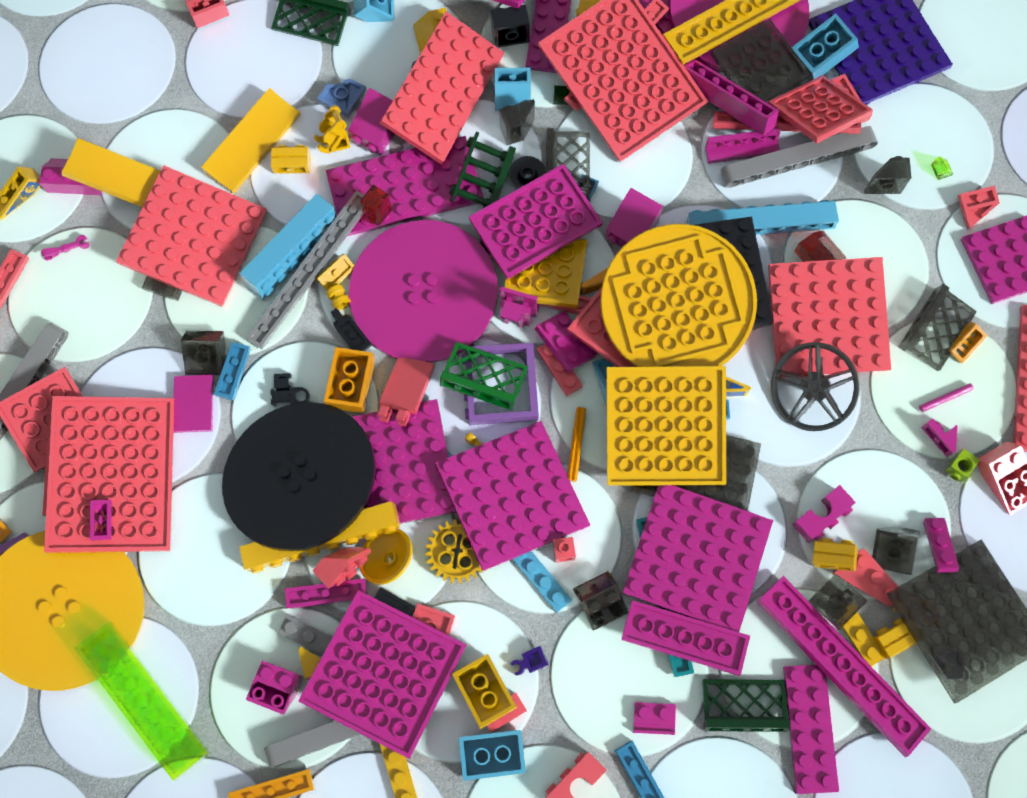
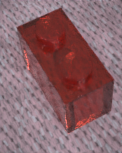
M374 184L360 200L364 219L370 224L374 223L380 226L392 211L388 193Z

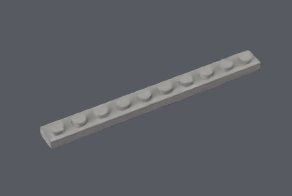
M355 191L246 336L249 342L263 350L372 204L371 199L359 191Z

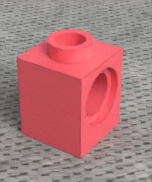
M573 537L553 540L555 563L576 559Z

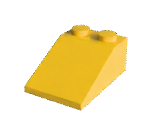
M489 654L452 673L480 729L517 708Z

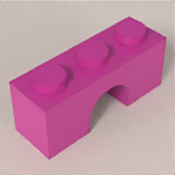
M841 485L837 486L821 500L827 508L826 517H819L810 509L792 524L807 543L812 539L814 541L819 540L825 535L822 532L825 528L832 529L839 523L838 517L841 515L846 517L853 511L851 506L856 502Z

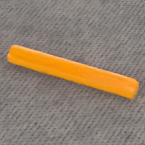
M577 407L575 413L567 478L570 482H576L578 477L586 408Z

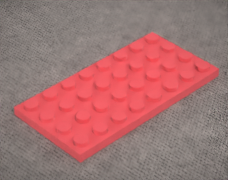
M446 11L381 119L380 124L442 164L494 73L495 68L503 57L504 52Z

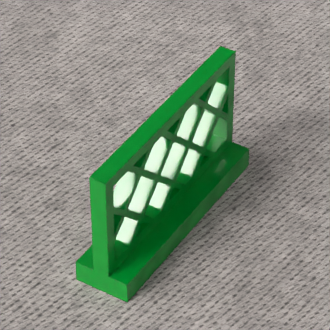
M456 342L446 367L440 375V386L512 411L528 366ZM460 349L466 351L468 356L458 359L456 353ZM478 356L484 357L486 362L477 366L473 358ZM471 360L474 367L464 370L461 363ZM501 363L504 369L495 372L492 364ZM458 365L461 372L457 374L450 373V367ZM489 366L492 373L483 377L479 369ZM515 368L522 370L521 375L515 378L510 373V370ZM476 371L479 379L470 380L467 374ZM507 372L510 380L501 383L498 375ZM494 377L498 385L488 386L485 380ZM512 383L515 391L511 394L505 392L503 387Z

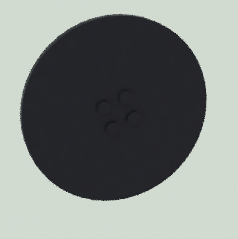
M302 402L277 408L250 425L236 441L227 458L222 478V495L227 513L232 522L246 537L263 547L279 551H300L322 545L345 531L357 519L367 504L376 474L373 447L359 423L349 414L334 406L316 402Z

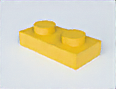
M342 253L316 277V280L328 291L331 287L343 281L353 271L355 265Z

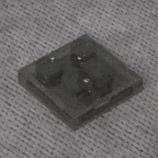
M837 574L808 600L838 630L867 603V599Z

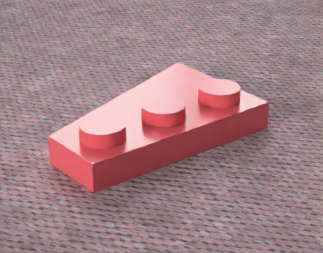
M861 548L858 551L856 572L844 570L833 572L834 575L889 607L896 602L899 592L902 591L865 548Z

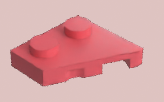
M995 186L962 193L957 196L967 229L973 227L1000 203Z

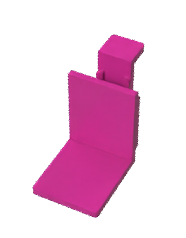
M500 287V318L505 320V324H508L509 320L519 322V327L522 329L523 325L529 327L531 316L536 318L540 304H537L538 297Z

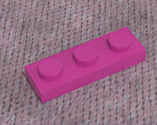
M925 518L923 524L937 573L958 572L959 565L945 518Z

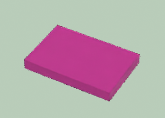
M213 375L174 376V433L210 432L213 430Z

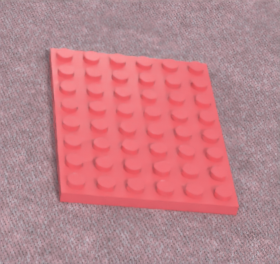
M601 0L538 42L541 51L619 163L709 102L638 0Z
M52 396L45 553L171 552L174 398ZM111 499L112 539L90 541V500ZM95 510L96 520H99V516L107 519V515H104L103 510H101L102 515H97V510ZM96 523L95 533L96 530L101 529L100 533H102L103 529H107V523H104L103 526L100 523Z

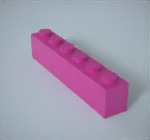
M696 59L684 65L710 103L763 136L775 127L779 113L778 109Z

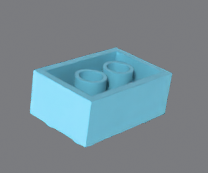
M835 13L791 49L794 58L809 76L815 79L824 75L858 49L859 45L857 37Z
M521 730L459 737L463 781L526 773Z

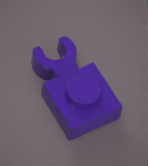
M541 646L523 653L522 657L524 660H513L510 663L511 666L520 665V670L514 673L515 676L522 675L526 669H528L529 673H533L549 665Z

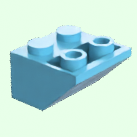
M495 68V111H531V68Z

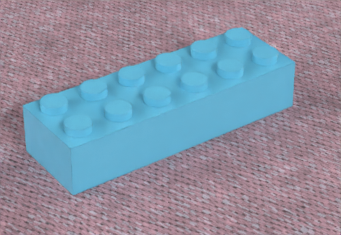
M316 194L239 273L246 286L262 300L270 297L275 288L287 279V275L299 267L300 262L307 257L337 217L334 207Z

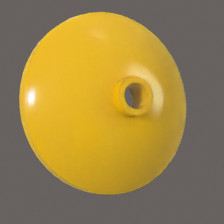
M396 528V532L390 534L379 533L376 538L367 540L363 548H369L371 552L367 556L368 561L359 567L360 572L366 580L377 585L388 584L399 578L407 569L412 558L413 547L409 536L401 529Z

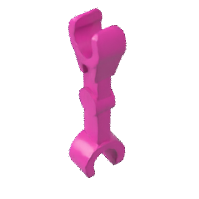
M80 235L75 242L63 244L58 248H45L41 250V254L48 261L58 256L59 253L68 252L77 247L86 249L89 247V243L81 244L83 240H87V237Z

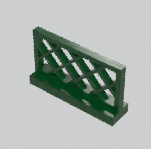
M280 0L271 29L339 46L347 16H350L351 9L347 2L339 0ZM284 2L291 3L294 8L284 12ZM302 7H307L310 12L301 17L298 10ZM296 11L299 18L290 23L287 16ZM323 11L327 16L317 20L314 14ZM336 15L342 16L341 21L334 25L331 18ZM313 16L316 22L307 27L303 20ZM286 18L289 23L284 27L277 26L279 20ZM330 20L332 27L323 31L320 24ZM302 21L305 28L301 31H295L293 26ZM319 26L322 32L316 36L311 35L309 30ZM335 30L337 33L336 39H328L326 34Z
M702 680L704 732H787L790 729L785 680ZM707 685H716L721 692L714 698L708 693ZM730 685H736L741 690L736 698L726 690ZM750 685H756L762 691L756 698L747 691ZM771 685H780V695L777 698L767 691ZM722 693L732 700L726 708L717 701ZM743 693L753 701L747 708L737 701ZM763 693L773 701L767 709L757 701ZM713 703L723 711L719 716H709V707ZM733 703L743 711L739 717L733 716L727 711ZM754 703L764 711L759 717H754L748 711ZM776 704L782 709V717H775L768 710Z

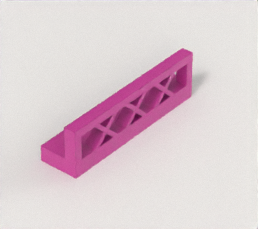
M780 128L772 129L764 136L754 131L708 137L705 145L707 162L709 164L749 159L779 151L778 138L780 136Z

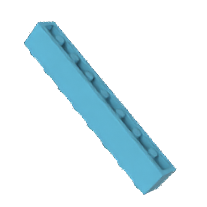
M822 200L816 203L809 201L802 202L801 204L785 203L779 206L773 204L764 207L748 206L741 209L732 207L728 210L712 209L703 212L695 210L688 214L686 220L687 224L695 225L752 216L756 235L835 229L839 222L836 201Z

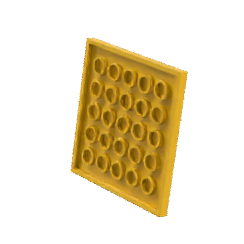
M726 366L606 367L607 486L726 485Z

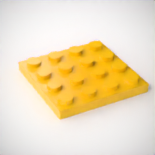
M578 239L508 280L506 279L504 287L538 297L537 304L578 308L587 240Z

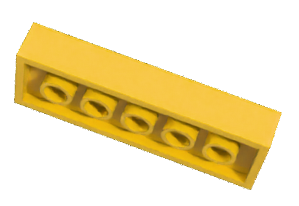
M269 87L201 166L205 175L234 194L271 151V148L276 145L301 115L300 111L288 104Z
M77 138L71 155L62 170V176L140 207H143L160 173V170L80 138Z

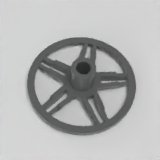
M821 342L800 344L787 351L776 364L771 377V396L777 411L788 423L806 431H824L844 422L856 407L860 394L859 375L851 359L837 347ZM813 348H815L816 372H812V371H813V358H812ZM820 348L838 355L849 369L823 375ZM809 349L807 376L782 371L788 359L802 350ZM847 373L852 374L851 377L840 380L833 384H831V382L829 381L830 378L841 376ZM779 374L801 379L800 385L779 378ZM853 380L852 400L846 411L842 414L829 392L831 389ZM778 381L803 391L790 414L784 409L779 399ZM803 399H807L808 401L806 402V404L802 407V409L799 411L796 417L793 418L792 416L794 412L796 411V409H798ZM827 399L839 418L836 419L822 400ZM817 401L833 421L824 425H808L798 420Z

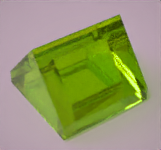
M939 156L931 164L938 180L953 175L947 159Z

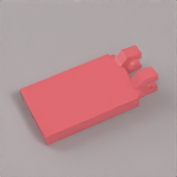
M410 358L397 359L379 401L380 409L378 416H381L380 421L388 423L392 410H398L396 416L398 425L406 427L410 414H416L434 372V363Z

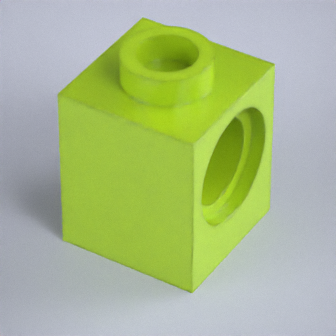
M963 448L954 456L945 471L953 480L962 482L969 477L980 459ZM958 463L964 466V471L958 467Z

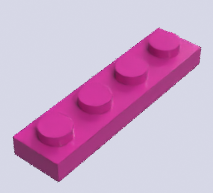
M365 578L347 580L339 586L334 585L330 588H327L324 584L285 588L286 609L350 602L358 590L367 594Z

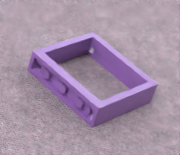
M533 343L473 346V348L494 355L526 353L530 411L475 414L474 397L464 394V401H468V408H465V420L469 419L470 425L539 421ZM466 351L465 353L461 354L462 358L468 356ZM471 360L462 363V365H466V370L472 368ZM472 372L467 374L468 378L473 380Z

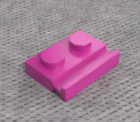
M634 702L633 733L675 735L676 704Z

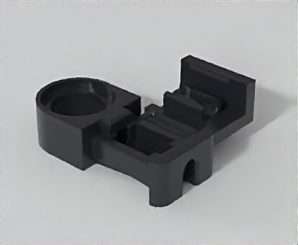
M291 373L274 374V389L270 391L272 396L271 405L275 407V403L294 404L309 402L310 393L303 387H292L289 385V379L292 378ZM299 391L306 393L304 401H297L296 394Z

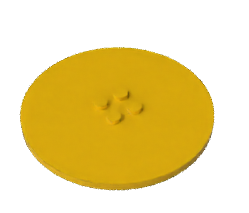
M667 224L640 233L626 243L615 255L602 283L600 308L603 324L611 342L619 353L636 367L723 366L739 352L751 333L757 311V293L752 273L746 261L726 239L699 226Z
M41 531L15 543L0 556V672L9 679L33 689L44 691L76 689L107 675L129 653L138 637L143 622L145 610L144 590L137 569L124 552L45 553V531Z

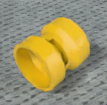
M342 285L333 286L326 292V296L332 301L333 308L338 310L346 308L350 304L349 302H351L349 297L344 294L345 290Z

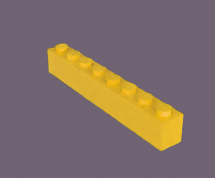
M390 501L363 509L357 519L340 535L314 548L300 551H279L263 547L255 542L240 546L239 548L244 570L255 574L264 571L263 568L269 566L271 568L280 567L283 565L282 562L299 561L302 556H317L322 550L333 551L339 549V545L356 544L362 538L369 540L376 538L379 533L390 534L396 532V528L401 527L396 505Z

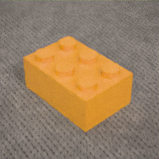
M335 347L324 397L326 405H331L344 411L365 414L375 365L374 354Z

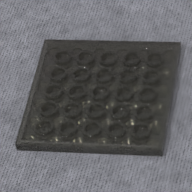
M982 539L955 554L959 565L958 572L937 573L936 567L933 566L886 593L954 704L962 701L1027 660V608Z

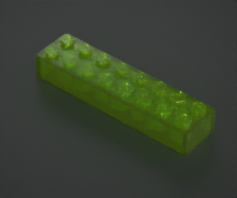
M108 621L74 647L172 781H177L211 753L112 622Z

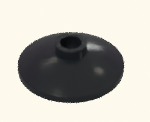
M532 156L520 157L510 167V179L518 188L546 174L544 164Z

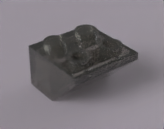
M534 99L524 100L513 106L508 105L499 110L500 129L507 146L524 141L535 120Z
M608 571L573 588L578 604L593 631L628 613L618 584Z

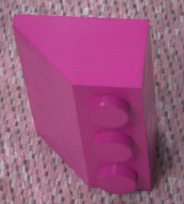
M51 158L42 166L39 184L47 193L101 195L100 190L62 176V170L68 159Z

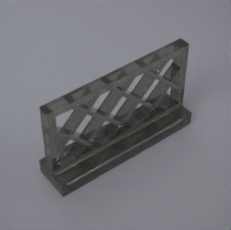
M547 128L546 173L555 169L557 163L559 165H566L573 160L578 165L575 169L571 171L567 166L565 167L577 181L578 186L581 184L586 189V194L584 195L590 200V131H554V128ZM558 137H565L569 140L564 146L557 142ZM578 137H586V142L582 146L575 142ZM571 144L578 149L573 154L566 150ZM562 152L569 157L563 163L557 158ZM580 152L586 156V159L581 163L575 158ZM580 168L586 172L582 179L574 174Z
M944 283L934 289L898 346L904 351L909 350L936 371L942 369L951 354L948 350L977 312L949 292V287ZM946 297L952 301V308L945 307L944 300ZM959 309H964L969 313L966 319H961ZM954 310L956 320L949 321L947 311ZM942 312L944 322L937 323L935 314ZM957 323L958 333L952 334L950 324ZM945 325L947 335L940 336L937 326ZM927 327H933L935 337L927 338ZM942 338H948L950 345L948 348H942ZM936 339L938 350L930 351L928 341ZM918 342H924L925 352H920L915 348ZM939 352L940 362L938 364L932 360L931 353Z

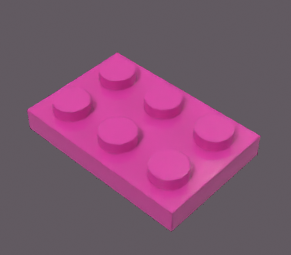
M563 311L538 324L534 330L569 373L596 358L598 353L567 331V328L573 321Z

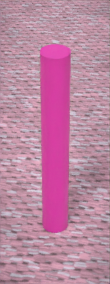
M969 383L919 405V409L921 412H925L974 390V387Z

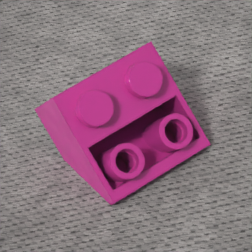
M262 660L245 700L284 715L296 697L304 676Z

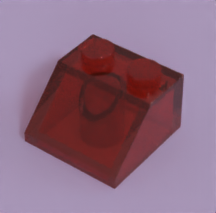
M824 230L814 232L798 243L794 251L802 262L847 258Z

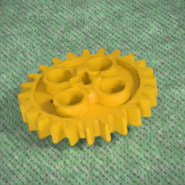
M454 519L453 525H450L448 521H446L445 528L438 525L440 531L433 530L432 532L435 537H428L432 544L425 546L430 550L425 555L431 557L427 564H434L430 570H438L436 577L438 578L443 575L444 582L450 578L451 584L454 583L455 579H458L459 584H461L463 578L469 582V576L476 579L475 572L482 573V570L472 547L466 548L463 545L468 538L461 523L457 524L456 519ZM462 535L460 543V550L462 553L458 554L457 567L456 569H453V564L455 560V553L453 552V550L455 551L457 549L458 536ZM453 536L455 541L453 544L447 545L444 543L445 538ZM444 555L451 557L449 564L441 563V558ZM464 558L471 561L470 566L467 568L460 566V562Z

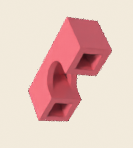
M581 752L574 760L576 765L571 770L567 767L559 776L562 780L557 785L552 783L545 791L547 794L545 798H574L570 792V786L575 779L584 778L593 786L607 770L590 752L586 754Z

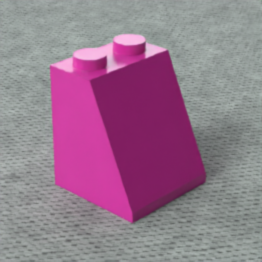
M371 88L368 89L348 130L353 143L361 144L369 152L377 153L381 156L395 136V133L380 124L381 119L393 100Z
M630 188L606 228L605 237L610 243L623 247L631 239L639 235L640 232L655 228L659 222L663 206L637 190Z

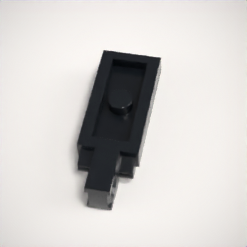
M337 308L331 311L335 319L333 325L350 349L366 351L372 346L350 315H342Z

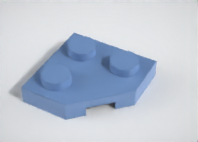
M352 79L343 80V83L335 85L333 83L326 85L317 98L318 103L328 108L337 105L340 108V114L348 118L366 91V86Z

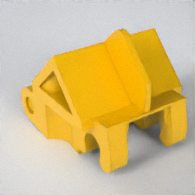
M333 105L324 114L322 122L319 124V130L324 135H314L316 142L325 144V146L317 145L318 150L322 153L330 154L331 152L351 148L348 134L345 130L346 122L342 120L341 111L337 105Z

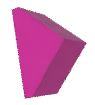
M90 500V541L111 540L112 500ZM95 510H97V515H102L101 510H103L104 515H107V519L99 516V520H96ZM96 523H100L101 526L107 523V529H103L102 533H100L101 529H99L95 533Z

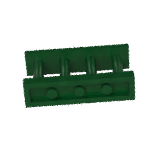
M476 131L474 136H470L466 146L469 147L456 184H452L449 194L451 195L450 202H453L458 195L485 208L499 200L516 148L509 146L506 151L503 150L502 152L477 141L480 132ZM476 148L500 158L499 160L502 161L501 166L495 167L471 157L473 149ZM468 163L494 174L496 177L495 183L487 182L466 173ZM462 180L487 189L491 193L490 197L484 199L460 189Z

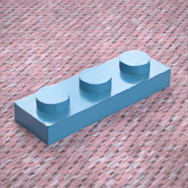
M231 342L214 392L216 397L234 401L251 351L250 346Z

